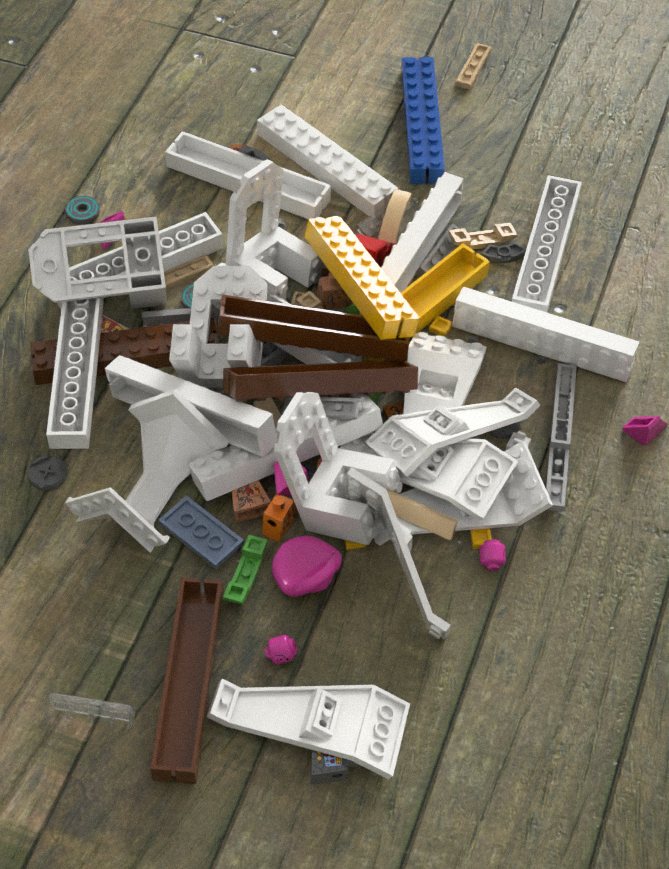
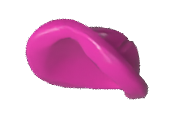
M295 537L283 543L276 552L272 562L273 577L279 589L291 597L301 596L308 592H320L329 586L333 575L340 568L342 555L336 548L316 537Z

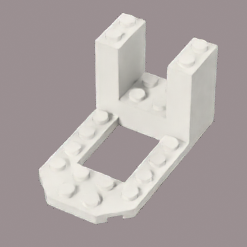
M267 159L242 176L240 180L241 187L237 193L233 192L230 197L226 265L251 266L267 282V290L286 301L288 277L274 269L276 268L308 288L318 282L322 261L312 246L278 227L283 169ZM264 197L261 232L244 243L247 208Z
M157 217L45 229L39 239L28 249L33 287L54 303L129 294L131 309L167 305ZM122 241L126 274L70 280L66 247Z
M213 266L194 282L190 324H173L169 360L180 379L201 387L223 388V368L261 366L263 342L255 339L249 324H230L228 344H208L212 302H221L222 294L263 301L267 300V282L251 266Z
M297 392L277 423V431H280L279 443L275 442L274 453L306 531L369 545L372 538L377 534V527L368 504L348 500L350 497L348 494L347 473L352 467L385 489L398 494L402 490V482L394 459L338 448L319 394ZM309 429H311L322 462L308 484L296 450L303 443L304 437Z

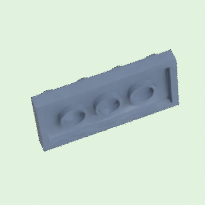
M185 496L158 520L160 526L215 569L220 567L244 545V540L188 496Z

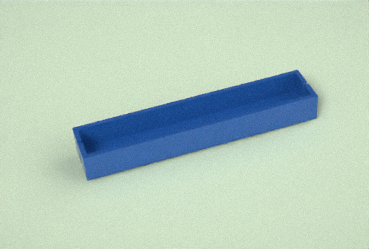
M402 57L401 78L410 184H425L426 169H429L428 184H436L437 179L441 178L444 174L445 167L434 57H419V59H416V57Z

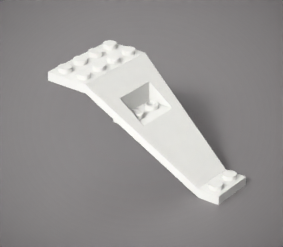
M425 332L415 333L408 347L407 362L418 367V388L404 394L403 414L429 411L439 405L444 408L464 406L481 368L487 347L480 343H466L461 339L451 340L446 339L444 336H430Z

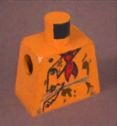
M275 495L263 515L262 536L279 543L281 542L297 516L294 500L282 495Z

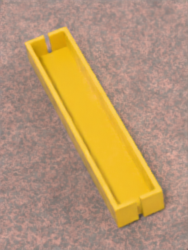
M333 216L326 218V220L322 217L308 219L305 233L306 240L381 340L395 339L397 333L399 338L414 337L419 317L342 218Z
M462 243L404 289L400 294L419 317L415 333L420 332L437 315H441L452 306L463 287L472 289L488 276L490 261L478 253L475 255L474 250ZM363 356L362 362L384 361L385 359Z

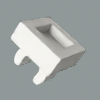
M513 432L506 445V450L522 440L529 447L531 439L525 437L526 434L523 432Z

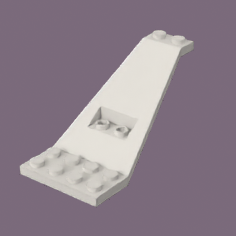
M514 388L501 401L444 408L439 405L429 411L393 415L364 443L380 457L394 459L396 468L408 477L436 449L525 420L541 405L536 399Z
M373 432L345 443L340 447L341 449L379 456L364 443ZM465 439L436 449L408 477L399 470L398 474L402 483L443 498L481 522L518 461L485 439Z
M523 440L504 451L516 459L518 463L481 522L449 501L420 489L414 488L400 494L457 520L458 523L455 531L520 526L553 506L527 444ZM372 515L377 527V534L374 540L376 544L382 545L390 540V536L382 517ZM397 517L399 523L412 530V534L432 533Z
M351 467L347 473L350 500L368 504L373 516L376 517L378 515L382 517L425 625L430 630L429 634L437 639L441 637L445 640L450 631V624L432 613L410 554L413 539L412 530L398 522L387 490Z
M221 679L218 682L207 717L226 727L351 760L390 779L394 774L410 703L375 685L240 688Z

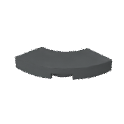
M514 241L505 246L489 244L480 255L493 263H509L524 257L527 248Z

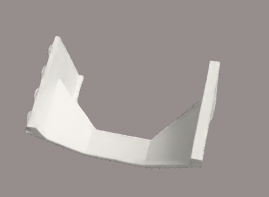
M177 389L134 403L128 409L139 420L141 425L144 470L126 500L120 497L111 487L76 498L69 497L65 504L73 514L79 516L75 522L113 518L150 553L155 546L167 543L170 537L168 535L162 536L154 528V522L176 487L191 473L188 463L195 461L197 458L210 455L218 449L225 448L230 442Z

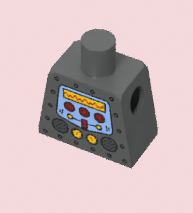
M312 750V784L347 779V767H361V765L351 760Z

